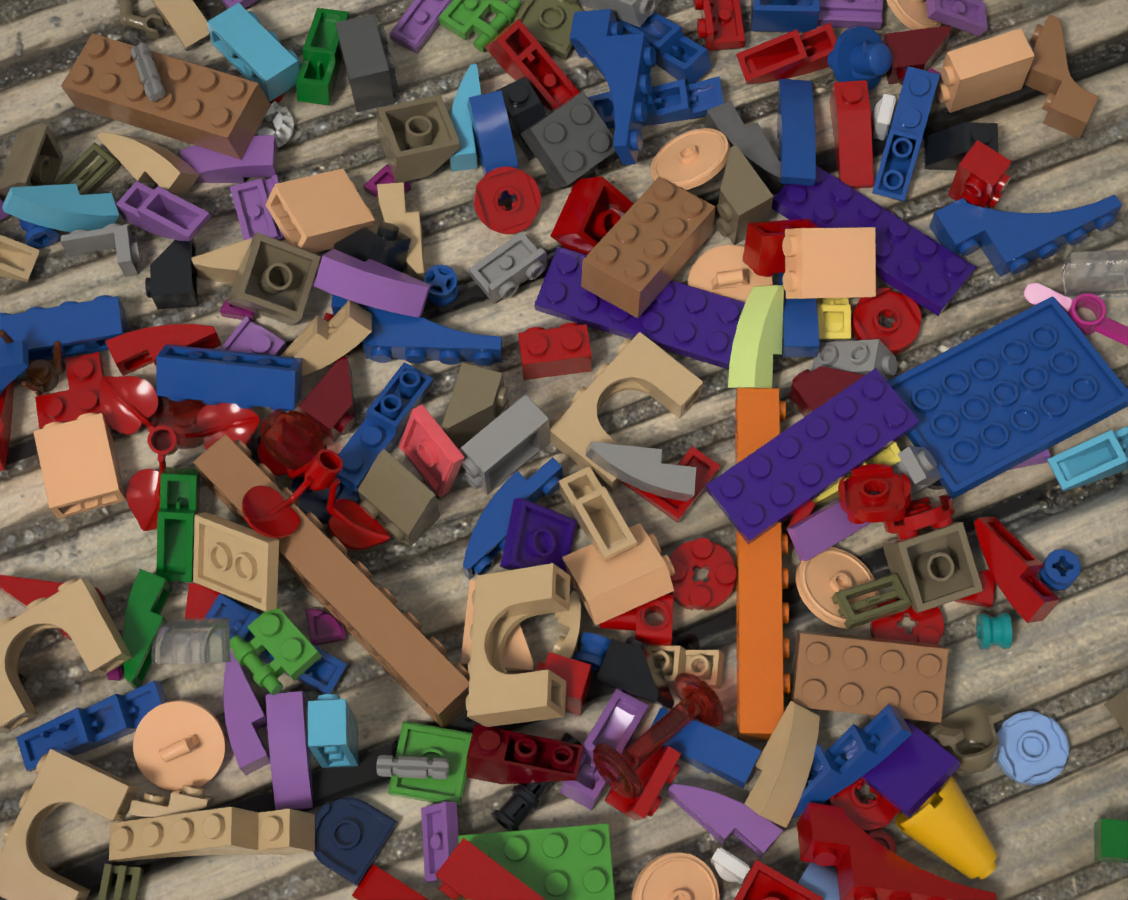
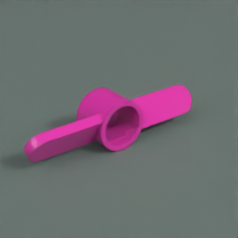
M1031 283L1025 288L1024 296L1026 300L1034 305L1054 296L1084 335H1090L1096 331L1128 346V327L1105 317V303L1097 295L1084 293L1073 300L1039 283ZM1080 307L1088 308L1095 314L1097 320L1092 322L1084 321L1078 317L1075 309Z

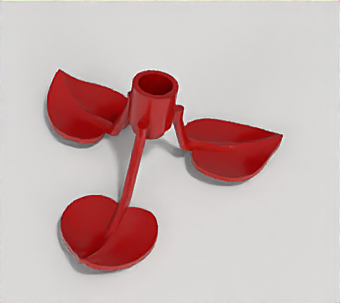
M103 376L100 380V406L108 424L122 434L131 435L136 433L143 423L150 432L147 439L148 445L153 452L158 454L159 473L153 469H142L131 477L126 488L128 506L143 531L157 529L158 510L160 509L161 472L166 467V456H170L178 450L180 441L204 437V447L207 450L226 434L233 442L239 439L245 444L260 424V417L251 409L240 408L236 404L221 403L206 405L199 411L197 423L202 431L177 434L176 431L167 426L154 427L148 417L155 414L159 404L156 390L151 383L134 376Z
M284 420L278 421L266 431L258 445L257 453L260 462L274 475L282 476L287 474L290 479L304 476L305 478L304 482L286 501H284L278 491L267 486L260 485L249 489L242 499L243 518L252 529L270 538L290 536L298 528L300 517L289 506L308 487L314 491H321L330 487L327 512L332 517L329 519L327 526L332 536H335L345 547L353 550L368 549L388 541L391 537L376 519L370 517L360 505L348 499H338L335 502L336 489L340 483L336 476L343 468V461L337 453L329 449H322L312 458L308 449L291 433Z

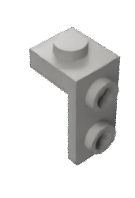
M109 224L102 229L90 231L79 229L72 231L70 234L60 236L61 244L70 256L116 248L117 261L124 276L138 275L137 262H142L139 242H134L127 224Z
M879 339L819 343L817 357H814L812 371L820 366L864 375L876 368L884 379L889 381L896 374L897 360L896 356Z
M907 447L898 453L901 461L892 466L893 473L899 474L902 477L903 472L909 478L911 497L942 478L936 468L937 464L934 457L925 447Z

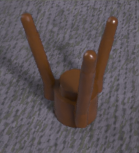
M0 330V337L5 343L15 342L4 330ZM60 341L54 342L53 364L43 359L36 361L29 359V367L27 369L29 381H22V387L34 391L37 396H41L43 392L51 391L57 386L59 381L58 374L64 371L61 365Z

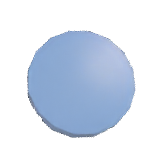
M1034 711L1017 713L1007 719L996 733L999 738L1000 751L996 762L1004 774L1017 783L1029 786L1046 784L1057 777L1065 767L1069 755L1067 736L1058 722L1050 717L1048 718Z

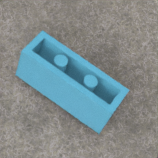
M237 3L207 21L211 44L247 80L259 83L269 102L296 86V79L299 67L301 66L299 58L292 50L287 51L281 45L276 34L271 30L267 31L252 11L248 12L240 3Z
M336 694L319 695L316 701H308V747L322 768L359 766L358 722L347 700L340 699V696Z

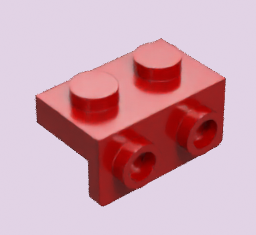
M693 0L694 10H700L701 19H697L698 38H704L705 48L708 51L743 48L745 46L739 0Z
M639 739L608 792L605 802L634 821L645 819L647 815L649 817L653 816L662 801V797L658 796L665 783L669 785L680 769V765L676 762L681 753L670 746L659 749L647 740Z

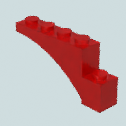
M809 802L797 822L800 861L816 863L819 866H836L840 900H997L995 892L971 888L946 880L897 856L856 825L845 814V808Z

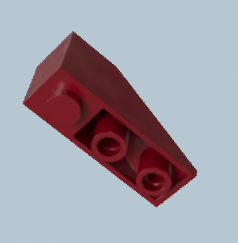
M475 724L467 753L466 777L502 785L577 781L584 745Z

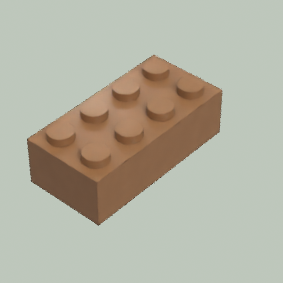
M658 177L582 260L581 287L639 318L711 236L716 206Z
M797 630L790 701L809 709L877 716L889 704L899 710L903 719L941 723L949 649L939 644Z

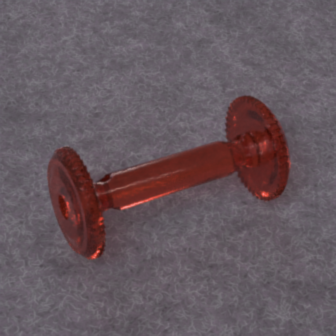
M680 673L674 680V686L681 701L621 754L610 745L599 743L595 746L593 750L595 767L604 781L618 794L627 798L635 799L639 797L643 792V786L635 770L695 717L702 721L703 724L705 723L712 727H717L723 722L724 710L719 697L700 677L690 673Z

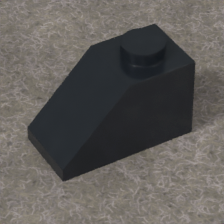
M523 77L496 91H502L511 132L530 161L536 158V156L520 133L546 116V113L527 78Z
M963 122L926 136L924 139L925 169L957 171L959 163L977 140L998 152V123Z
M381 222L379 226H368L359 229L335 243L333 249L363 262L372 259L403 273L411 238L401 233L398 226Z
M193 238L191 241L174 240L150 265V278L145 279L146 295L148 298L153 299L158 310L198 306L197 272L191 259L197 256L196 243Z
M627 637L625 643L612 638L596 680L614 689H619L625 693L672 710L674 706L673 697L658 658L646 651L648 645Z

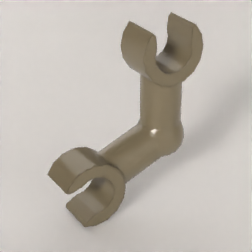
M117 0V3L120 5L119 22L122 26L143 30L151 39L160 38L158 31L150 27L152 25L164 27V21L161 16L157 14H151L147 17L133 15V5L137 0Z

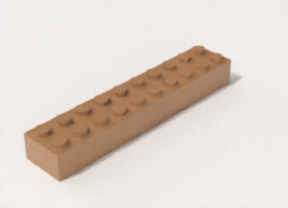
M224 434L193 463L205 485L247 528L252 529L243 518L242 499L249 489L260 485L273 488L281 494L284 501L293 493L287 487L281 491V488L274 481L276 479L274 474L263 463L259 466L251 458L253 454L241 440L238 439L233 442ZM297 499L289 507L299 515L300 524L290 536L276 538L279 539V561L441 728H446L466 709V697L469 694L470 679L468 671L459 662L455 665L449 662L450 660L445 655L447 651L443 645L433 636L428 640L420 630L422 627L420 622L409 611L402 614L395 604L397 600L384 586L378 589L371 580L373 576L360 561L353 564L346 554L348 552L346 547L335 536L328 539V536L322 530L324 528L323 524L310 511L305 515L298 504L300 502Z

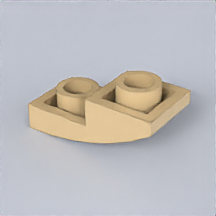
M151 0L167 26L170 25L185 50L210 37L207 20L193 0Z
M574 590L570 595L569 611L556 612L554 618L558 619V631L567 636L565 638L560 635L552 651L554 654L573 659L574 654L577 652L581 631L580 594Z
M647 646L646 651L658 658L668 686L721 689L724 653L722 651L685 650L681 646Z
M183 785V790L171 792L169 803L165 802L166 796L144 792L143 797L131 800L129 815L159 817L195 812L212 805L214 797L204 795V788L191 785Z

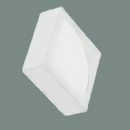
M883 94V98L872 110V138L886 139L896 101L895 96Z
M721 847L720 849L717 848L709 863L725 881L738 882L739 884H742L750 870L748 864Z

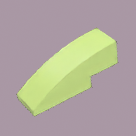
M783 285L755 286L752 288L742 310L733 340L728 388H772L773 355H782Z

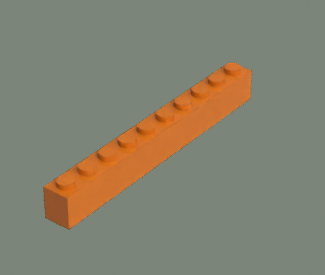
M737 388L735 397V465L781 434L780 421L785 422L786 401H779V388ZM781 522L749 545L736 529L737 739L741 741H768L786 710L784 709V695H789L790 674L783 673V659H789V637H783V624H788L789 604L788 602H782V589H788V568H782V555H787L788 535L781 534Z

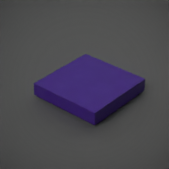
M522 497L514 499L500 567L515 570L554 563L567 573L562 557L571 553L577 520Z
M904 719L912 735L882 762L863 775L861 779L909 818L961 765L956 757L909 720Z

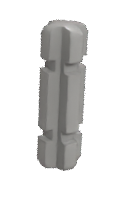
M146 43L133 46L131 48V55L133 60H135L140 80L144 84L143 88L146 96L152 102L163 99L166 92L161 84L156 64L152 60L153 56Z
M380 755L377 759L376 772L379 776L392 777L393 774H397L398 777L427 779L428 776H432L433 779L445 780L449 775V761L446 758H433L432 761L428 757L398 756V759H394L393 755Z

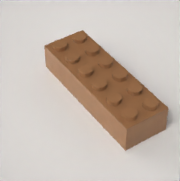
M92 33L61 85L76 108L241 160L271 106L259 83L151 51L152 60L156 64L161 84L166 92L163 99L152 102L146 96L143 88L144 84L140 80L135 60H133L131 55L133 45Z

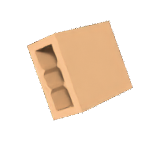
M1020 28L947 52L943 67H941L936 95L941 103H945L949 113L1022 89L1035 56L1022 29Z
M343 168L277 183L274 185L265 204L288 244L311 253L333 249L335 243L363 227L372 226L375 221L371 210L365 205L357 192L355 184L349 179Z
M875 227L785 229L782 250L785 255L783 287L786 291V299L876 297Z
M86 413L80 415L77 420L66 423L52 422L46 424L43 429L33 431L49 508L58 519L126 501L110 425L102 413Z
M640 523L629 528L638 545L606 561L593 544L562 557L567 574L571 576L570 583L574 590L580 594V600L595 626L674 591L670 577L675 574L673 565L667 555H660L661 549L654 534L647 535Z

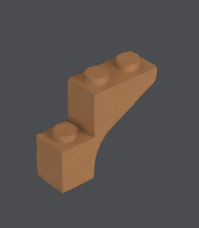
M1049 14L1044 26L1040 24L1036 26L1030 43L1035 44L1032 50L1035 56L1023 85L1048 95L1042 110L1047 111L1043 124L1080 139L1099 96L1084 90L1071 77L1067 65L1061 21L1059 18Z

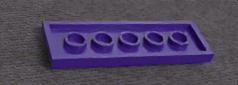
M817 165L814 186L786 184L773 198L772 209L789 220L810 219L819 228L875 227L876 276L938 317L970 279L976 269L975 266Z
M557 246L534 304L536 311L578 324H587L588 327L624 338H630L631 340L641 332L663 350L729 369L733 340L745 305L744 302L670 281L641 316L636 318L582 288V260L587 255Z
M875 368L708 483L706 491L749 545L835 485L843 477L845 478L852 473L853 469L862 466L915 429L920 421Z

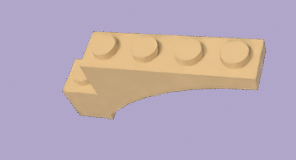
M225 807L110 823L109 861L115 862L183 856H285L315 852V814L290 808L258 813L236 807Z

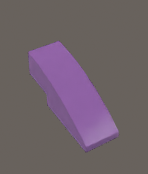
M275 135L254 136L241 160L196 145L180 150V158L200 175L195 183H245V177H272V175L277 174L278 146Z
M138 181L116 203L123 220L155 235L178 241H191L211 217L207 211L159 186L154 190Z
M332 249L322 255L314 283L316 288L353 302L418 318L422 316L431 288L430 284L372 259L363 262L336 249Z
M234 653L227 656L224 673L223 704L225 723L239 768L245 775H248L270 764V756L257 732L258 729L267 725V716L242 665L239 664L234 658Z
M616 689L583 744L584 748L577 781H563L560 793L592 811L629 746L649 706Z
M302 691L278 693L276 695L266 694L268 743L276 810L289 808L294 810L314 809L311 750L308 747L306 697Z
M672 784L668 789L667 796L722 845L733 834L761 859L783 832L773 822L758 815L745 804L720 793L680 784Z

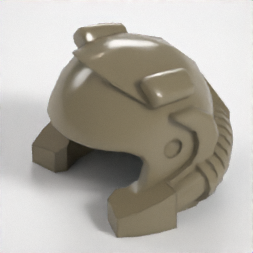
M978 703L943 716L941 723L936 722L930 729L929 737L959 760L961 767L954 773L955 775L963 777L965 772H983L992 766L1000 753L999 738L996 734L994 723L1004 719L1003 712L996 704L987 707Z

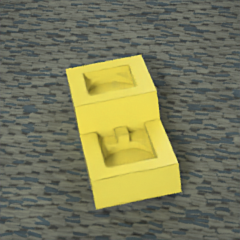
M816 298L819 340H850L851 305H849V298Z

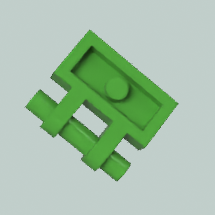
M453 0L439 16V23L464 40L472 32H475L479 36L473 42V45L477 50L483 52L485 50L484 46L506 24H511L516 17V11L522 4L519 0H509L507 3L501 0ZM492 11L496 16L488 24L483 19Z
M278 606L277 609L264 611L247 626L255 636L250 642H245L240 635L232 637L228 642V645L234 651V658L240 665H246L254 674L253 680L259 687L266 688L271 695H276L282 690L283 685L277 678L285 671L295 681L322 657ZM267 649L275 659L270 664L265 665L258 656Z

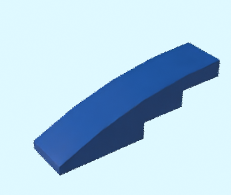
M720 77L687 84L685 79L655 87L652 86L651 93L647 94L646 98L647 120L642 123V126L706 116L707 110L726 103L723 83ZM611 92L587 97L607 128H615Z
M778 80L777 139H779L778 160L780 161V183L814 186L816 180L815 116L812 81Z
M220 593L200 626L227 642L236 635H240L245 642H250L255 636L247 626L258 618L260 614L253 610H247ZM311 643L322 657L296 680L323 694H331L348 664ZM267 649L258 656L266 664H270L275 659Z
M153 680L125 695L114 694L86 709L77 707L16 737L26 771L36 770L39 760L45 753H49L50 749L64 750L76 756L136 732L139 723L150 710L167 702L161 682Z
M888 704L864 729L853 724L829 749L820 744L816 746L806 786L791 819L801 815L809 802L821 804L853 784L882 762L912 735L897 708Z

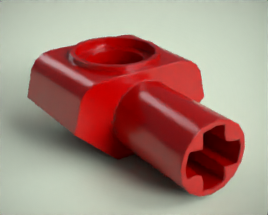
M674 594L663 595L600 623V629L636 631L635 640L651 646H671ZM650 613H657L663 617L664 622L659 626H651L644 618Z

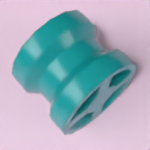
M978 613L976 636L979 649H989L995 645L1002 649L1011 648L1012 622L1009 613H999L998 616L990 617L986 613Z

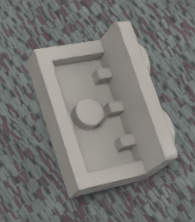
M521 231L469 268V275L494 304L501 298L507 299L518 290L519 285L526 280H533L539 277L547 266V253L542 247L537 249Z

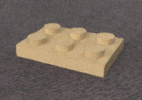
M208 512L195 514L193 582L265 612L277 609L279 539L266 537L255 530Z

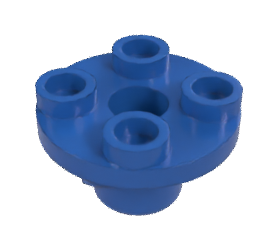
M852 26L845 30L839 36L834 49L828 55V65L833 69L838 82L867 80L868 91L879 83L882 75L889 71L892 64V53L888 46L883 44L881 38L873 29L866 26Z

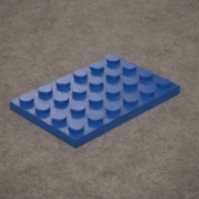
M1054 296L887 381L920 421L919 425L906 435L915 447H925L932 454L937 464L936 468L942 476L939 481L952 499L1128 407V389Z

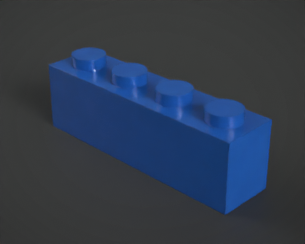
M102 295L94 298L92 301L80 303L67 301L57 307H32L27 309L26 312L16 314L0 313V330H4L15 342L21 340L28 344V358L31 361L39 359L53 360L54 342L57 340L61 342V358L109 350L105 342L106 340L128 332L125 309L118 296ZM0 337V345L6 344Z
M165 344L156 356V396H165L172 401L202 400L204 404L208 405L231 403L245 409L260 406L269 407L275 412L295 410L302 397L303 358Z

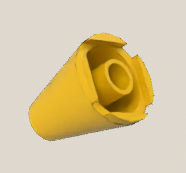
M952 776L909 818L900 811L895 819V825L903 833L969 879L976 877L980 880L985 879L997 867L995 860L998 854L958 783Z

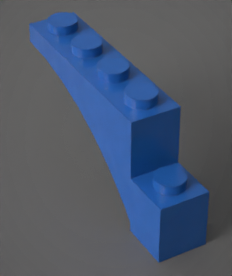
M611 9L574 12L570 41L580 58H587L605 77L610 88L615 118L613 147L623 165L636 164L638 151H641L643 147L641 129L642 123L647 120L646 98L647 94H650L652 90L650 72L651 66L656 64L655 48L650 46L644 33L623 35L622 24L617 22Z
M1112 195L1096 203L1070 210L1050 213H1017L979 207L967 203L962 198L935 211L929 227L939 243L956 255H969L980 246L999 277L1009 272L1017 274L1030 265L1031 261L1039 257L1041 260H1045L1053 256L1059 250V247L1067 243L1072 246L1081 242L1087 237L1089 232L1095 229L1099 231L1106 230L1116 222V216L1122 204L1116 195Z
M332 294L331 307L335 316L348 299ZM356 303L372 314V332L363 340L366 359L379 363L390 362L391 359L406 360L413 364H421L426 360L440 361L447 365H455L460 363V361L474 362L481 366L493 365L494 362L502 363V337L477 335L454 330L431 322L423 317L418 318Z

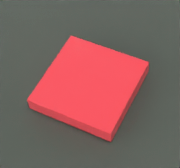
M423 404L412 409L399 448L435 494L441 498L450 492L464 456Z

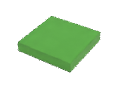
M403 721L395 759H398V756L428 757L432 761L433 758H446L449 761V775L447 779L443 780L433 779L432 776L423 779L404 778L393 774L388 794L431 803L457 802V807L461 808L467 780V753L472 733Z

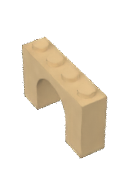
M641 332L632 340L627 338L619 346L616 358L610 364L607 362L602 364L594 375L595 380L588 388L584 386L580 388L571 400L572 405L565 413L562 411L558 412L549 423L550 443L582 469L590 466L598 481L612 493L619 487L622 481L600 468L586 456V448L591 441L619 444L604 431L599 423L597 415L602 404L615 393L636 390L650 395L680 419L702 395L703 381Z
M554 563L476 576L475 590L472 594L474 613L473 624L470 628L472 646L471 659L468 662L470 679L469 694L466 697L467 717L485 727L565 717L566 681L549 669L520 674H507L503 664L505 642L511 631L520 622L536 615L569 611L571 576Z
M77 578L68 580L58 587L59 592L49 598L43 597L31 602L26 607L27 611L16 618L11 616L0 621L1 733L7 734L38 715L18 675V659L21 650L26 642L35 634L52 628L63 629L73 640L89 672L98 676L105 675L133 658L92 583L82 578L79 580Z
M50 749L49 753H45L39 760L36 767V774H38L32 788H28L22 795L19 802L21 811L16 821L7 827L2 838V842L5 844L0 852V896L7 900H86L91 890L55 873L44 862L39 850L41 827L52 811L67 803L80 805L111 821H124L130 809L131 800L135 798L140 788L64 750Z

